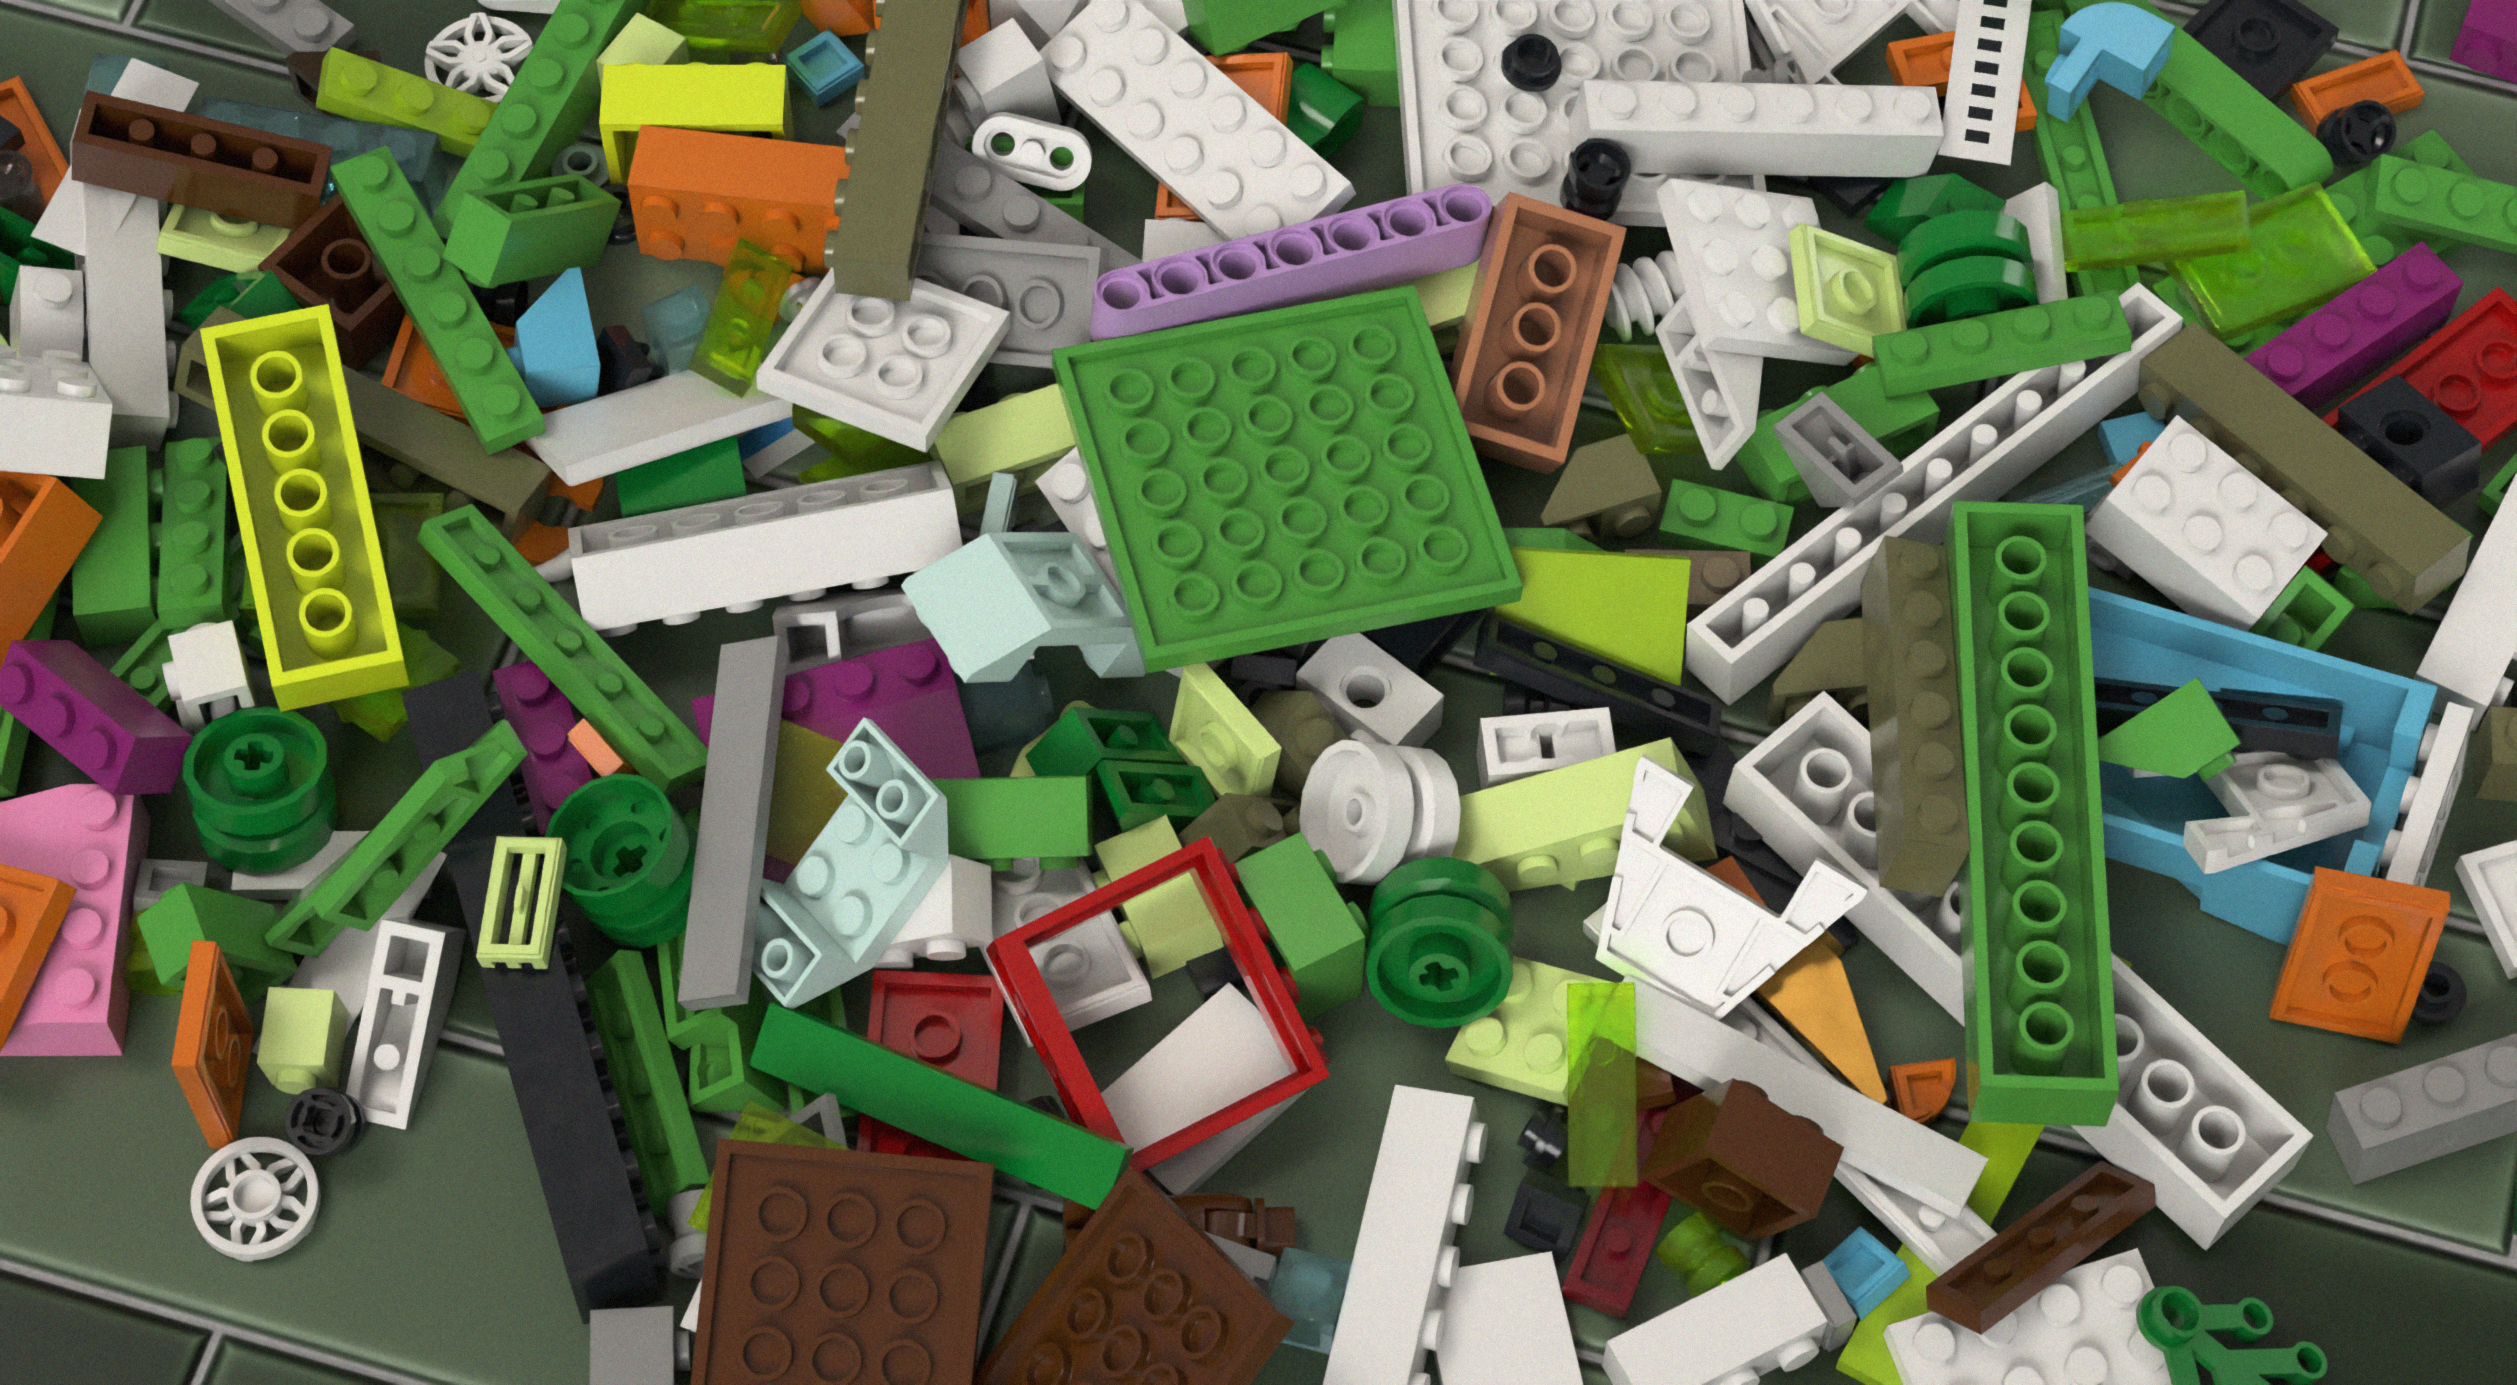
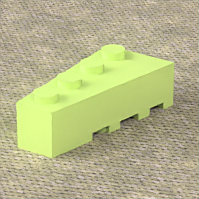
M1671 737L1459 796L1461 806L1459 833L1450 858L1473 862L1494 874L1508 892L1568 883L1570 879L1580 881L1614 875L1622 840L1623 826L1634 784L1633 779L1636 765L1643 754L1696 784L1663 838L1662 845L1690 862L1718 857L1704 789Z

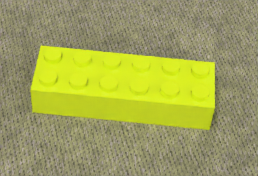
M329 304L200 329L271 685L280 712L410 685Z

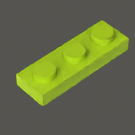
M332 46L323 58L316 100V108L464 158H468L499 105L498 103Z

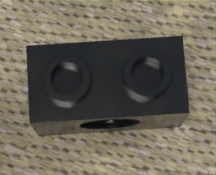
M2396 374L2338 407L2337 432L2436 509L2443 508L2479 487L2482 442L2399 375Z

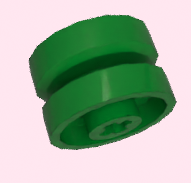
M1961 210L1942 214L1917 225L1901 239L1896 252L1899 280L1904 292L1902 301L1907 330L2040 304L2038 286L2032 272L2034 261L2027 227L2011 215L1993 210Z
M271 706L239 709L213 720L196 734L183 756V780L188 800L193 806V820L198 839L208 856L228 869L251 874L288 870L309 861L329 843L333 831H336L339 825V799L335 781L331 776V762L327 743L316 724L295 711L280 712L279 708Z
M1442 856L1413 860L1392 870L1374 889L1368 911L1370 937L1366 950L1365 969L1370 992L1386 1011L1408 1023L1432 1028L1464 1026L1489 1015L1507 997L1513 977V950L1511 943L1514 937V914L1510 894L1496 876L1473 862Z

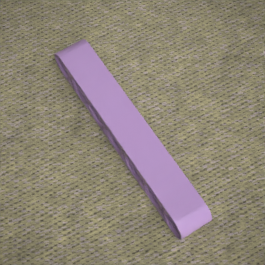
M1464 183L1453 184L1111 270L1102 274L1094 285L1090 320L1091 339L1096 342L1337 299L1469 265L1481 257L1492 210L1490 197L1482 189L1474 185Z

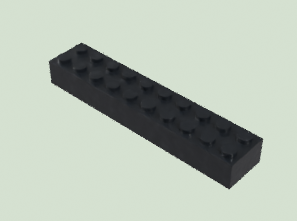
M477 670L401 691L423 773L434 761L466 750L498 721L505 719L497 691L484 694ZM519 765L445 846L476 955L497 836L540 837ZM514 853L499 944H508L514 900L523 853ZM540 854L525 945H530L544 854ZM558 903L548 969H534L532 963H522V968H508L505 962H496L495 968H482L479 962L478 965L565 1269L582 1322L587 1324L590 1323V1310L639 1308L661 1301L662 1297L656 1277L667 1274L669 1271L635 1153L630 1143L618 1096L613 1086L599 1032L594 1022L582 975L575 958L566 921Z

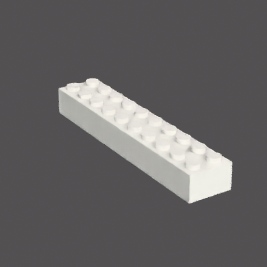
M1823 691L1734 765L1722 803L1733 813L1737 812L1762 835L1763 841L1803 878L1816 857H1819L1868 886L1869 889L1863 900L1843 915L1965 1027L1958 872L1944 897L1879 887L1870 732ZM2111 952L2120 1091L2106 1127L2070 1126L2113 1166L2153 1183L2155 1186V1205L2199 1246L2207 1251L2293 1170L2314 1135Z

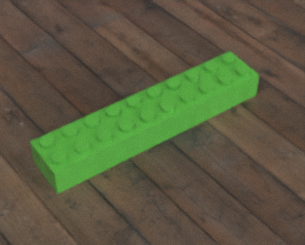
M1953 501L1943 546H1946L1970 846V851L1958 870L1969 1122L2106 1127L2120 1090L2083 505Z

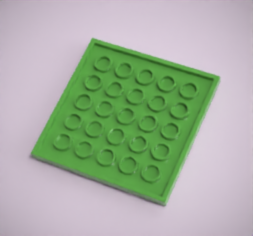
M1415 285L1052 349V368L1146 674L1514 603L1521 600L1522 582Z

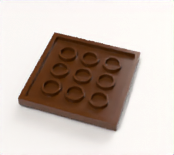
M718 1138L690 1385H974L996 1165L994 1163Z
M1128 1166L976 1373L974 1385H1250L1296 1321L1145 1174Z

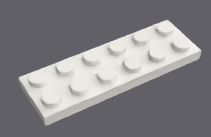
M1093 0L1038 52L1044 59L1051 87L1226 241L1334 215L1356 195L1349 180L1138 0Z

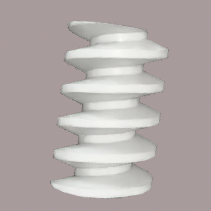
M1668 250L1660 252L1656 256L1655 262L1649 257L1638 258L1634 262L1633 268L1624 263L1617 264L1604 317L1609 326L1615 328L1623 342L1631 341L1632 322L1635 321L1638 322L1645 335H1653L1655 331L1654 316L1660 315L1663 319L1684 294L1685 288L1674 252Z

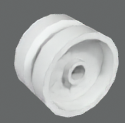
M1342 739L1326 748L1310 769L1302 791L1299 816L1300 830L1313 852L1321 849L1327 855L1336 873L1337 882L1359 885L1373 884L1378 886L1392 870L1413 860L1442 856L1451 857L1458 839L1461 814L1458 786L1447 762L1432 749Z

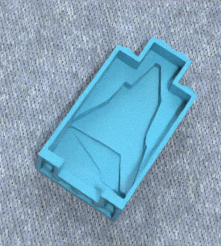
M2088 586L2094 677L2182 687L2196 677H2199L2208 691L2343 707L2336 760L2371 801L2369 823L2367 826L2223 871L2204 874L2183 846L2185 822L2228 818L2231 815L2208 785L2202 781L2198 773H2193L2185 779L2168 775L2133 778L2124 766L2099 761L2105 857L2175 878L2200 899L2199 910L2286 946H2289L2315 866L2380 878L2384 868L2380 867V861L2388 834L2391 829H2398L2402 814L2399 813V808L2406 783L2410 775L2417 776L2421 763L2418 760V754L2428 723L2432 722L2438 687ZM2097 734V738H2098V739H2100L2101 737H2103V736Z

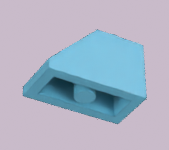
M580 267L568 268L519 318L515 327L514 347L504 348L538 408L576 405L597 398L601 365Z

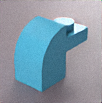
M2120 2L2094 4L2070 16L2060 28L2058 57L2051 65L2044 81V85L2049 88L2047 113L2068 123L2098 79L2141 100L2172 56L2175 26L2144 9Z

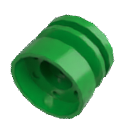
M619 773L591 780L571 793L551 817L545 837L562 838L567 847L561 890L574 904L580 907L586 918L592 921L594 927L602 935L620 946L646 948L668 942L685 931L698 833L681 816L667 795L659 786L640 775Z

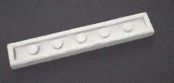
M1627 974L1598 1019L1594 1034L1705 1091L1732 1078L1759 1086L1767 1093L1769 1101L1792 1115L1803 1116L1819 1124L1825 1136L1844 1147L1840 1157L1841 1161L1956 1220L1987 1164L1988 1158Z

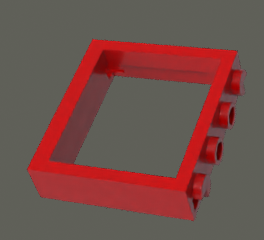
M1209 835L993 940L985 949L1071 1122L1126 1144L1029 950L1184 874L1190 873L1291 1074L1133 1153L1128 1166L1141 1173L1331 1076L1325 1066L1330 1061L1321 1043L1325 1042L1314 1026L1306 1028L1294 1005L1300 1002V995L1293 978L1284 966L1275 967L1264 945L1270 942L1267 927L1253 906L1245 908L1234 886L1240 880L1234 862H1228L1221 847L1215 849Z

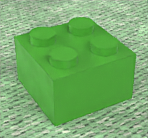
M1299 832L1234 863L1240 879L1239 883L1234 886L1245 908L1253 906L1262 917L1270 937V942L1264 945L1275 967L1284 966L1293 978L1300 995V1002L1294 1005L1303 1022L1361 995L1363 968L1366 967L1365 939L1370 937L1369 928L1359 907L1353 901L1345 904L1336 890L1337 876L1324 851L1318 849L1313 852L1302 832Z

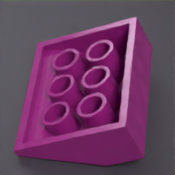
M934 637L786 675L762 878L784 884L847 797L848 793L826 771V768L863 717L873 720L928 779L981 778L952 669L949 665L948 657ZM715 694L691 700L700 739L707 749L709 748Z

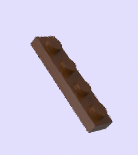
M2100 1160L1926 1286L1927 1309L1982 1335L2154 1208V1184Z

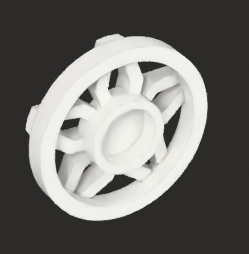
M482 12L472 13L469 18L457 21L443 29L433 41L429 42L425 56L426 76L428 80L442 84L436 75V66L438 65L450 72L445 86L455 89L458 81L462 80L463 84L457 87V90L473 94L478 89H486V91L496 95L483 99L500 104L515 78L510 67H514L527 57L534 45L528 33L513 22L499 17L487 16L486 13ZM475 32L485 33L483 41L474 40ZM494 32L500 33V34H503V35H506V36H501L498 40H496V36H495ZM464 36L463 39H464L465 45H463L462 43H460V42L457 41L456 39H458V38ZM515 48L508 53H503L505 49ZM442 53H456L457 57H448ZM503 78L506 79L509 87L500 83Z
M251 1137L226 1145L204 1163L193 1183L190 1203L195 1224L202 1237L211 1247L236 1260L253 1262V1260L274 1257L289 1250L311 1232L320 1207L321 1191L319 1180L312 1164L299 1149L280 1139ZM272 1153L285 1158L270 1164L266 1170L261 1169V1164L251 1154ZM236 1158H239L249 1170L237 1175ZM225 1166L226 1180L230 1184L229 1187H221L206 1195L210 1182L219 1170ZM297 1168L287 1182L279 1183L277 1179L279 1176ZM306 1177L308 1192L304 1207L294 1196L288 1195L294 1194ZM224 1202H227L229 1209L224 1212L206 1211ZM282 1209L291 1210L299 1219L296 1222L279 1219L278 1215ZM233 1222L230 1226L231 1241L218 1235L208 1223L228 1225ZM268 1223L278 1232L284 1233L273 1240L265 1242L267 1238L266 1224ZM246 1227H256V1232L250 1243L243 1244V1232Z

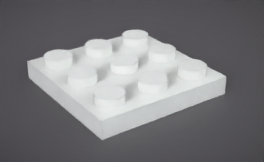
M1669 178L1656 191L1703 350L1846 366L1859 355V353L1801 334L1788 233L1801 222L1821 229L1812 198Z
M831 268L756 372L757 390L926 453L1009 331L1010 312L916 277L910 301L836 293L834 270Z

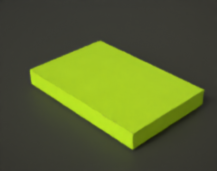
M1509 546L1523 585L1521 600L1519 602L1493 606V613L1672 684L1681 685L1691 564L1688 556Z

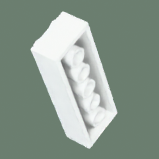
M940 460L568 528L570 559L582 619L594 631L599 630L600 636L614 637L631 633L637 629V623L662 619L666 625L692 622L700 618V611L725 607L729 613L748 612L764 605L763 599L788 595L791 601L812 600L825 595L827 587L851 583L853 589L876 588L887 584L891 575L913 571L916 573L963 546L953 488Z

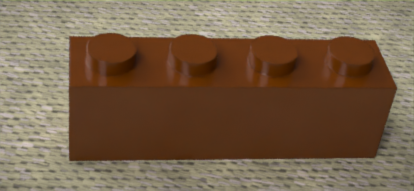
M87 90L72 141L71 180L296 231L324 204L329 182L333 147Z

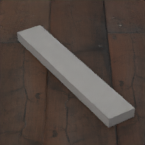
M778 635L721 645L677 1001L688 1011L748 1004L789 645Z

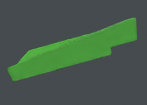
M501 719L466 750L434 761L375 828L290 899L264 936L268 945L317 959L345 926L368 932L527 756V751L509 722Z
M699 806L690 809L685 816V819L697 833L701 813ZM686 930L668 942L657 944L667 1040L681 1050L691 1047L689 1107L697 1112L780 1111L787 1108L788 1103L783 1080L749 1066L767 1012L761 980L753 971L751 972L748 1004L688 1011L677 1002Z

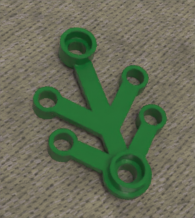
M2160 1286L2147 1292L2138 1302L2136 1320L2140 1332L2152 1346L2163 1352L2172 1385H2200L2195 1360L2211 1372L2214 1385H2271L2263 1378H2284L2290 1385H2312L2327 1372L2328 1362L2324 1352L2317 1345L2309 1341L2298 1342L2291 1348L2228 1350L2208 1334L2229 1332L2236 1341L2242 1344L2250 1345L2256 1343L2271 1331L2274 1323L2271 1310L2260 1299L2247 1297L2237 1304L2202 1305L2192 1292L2183 1287ZM2243 1313L2253 1320L2255 1328L2245 1321ZM2297 1357L2307 1364L2309 1372L2300 1366Z

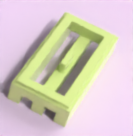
M497 836L476 955L482 968H495L496 962H505L508 968H522V963H532L534 969H548L567 854V847L562 838ZM514 853H523L514 900L508 944H499ZM540 854H545L530 945H525Z

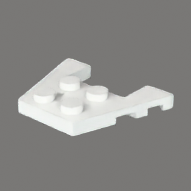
M1744 0L1776 61L1786 56H1792L1800 66L1807 84L1842 85L1832 74L1904 13L1908 14L1928 35L1955 31L1959 1Z
M2254 750L2248 753L2232 752L2237 762L2205 781L2231 817L2186 821L2183 846L2204 874L2216 873L2367 826L2369 823L2371 801L2336 759L2320 758L2314 761H2301L2280 752ZM2124 766L2133 778L2165 776Z
M1643 754L1636 765L1633 779L1634 784L1625 817L1617 864L1612 878L1595 959L1621 975L1626 976L1627 974L1719 1021L1774 975L1794 955L1825 932L1832 923L1863 900L1869 887L1821 858L1816 857L1784 912L1778 914L1662 845L1663 838L1696 784Z

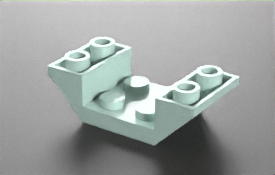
M987 532L907 577L901 585V588L915 607L918 618L929 628L948 657L949 665L962 678L964 683L1009 682L1038 646L1078 645L1083 653L1084 661L1097 673L1099 678L1143 677L1145 675V669L1124 601L1076 532Z
M865 717L862 718L826 768V771L848 793L847 797L784 884L762 878L752 971L782 1005L787 1008L794 1009L872 969L949 864L947 797L873 720Z

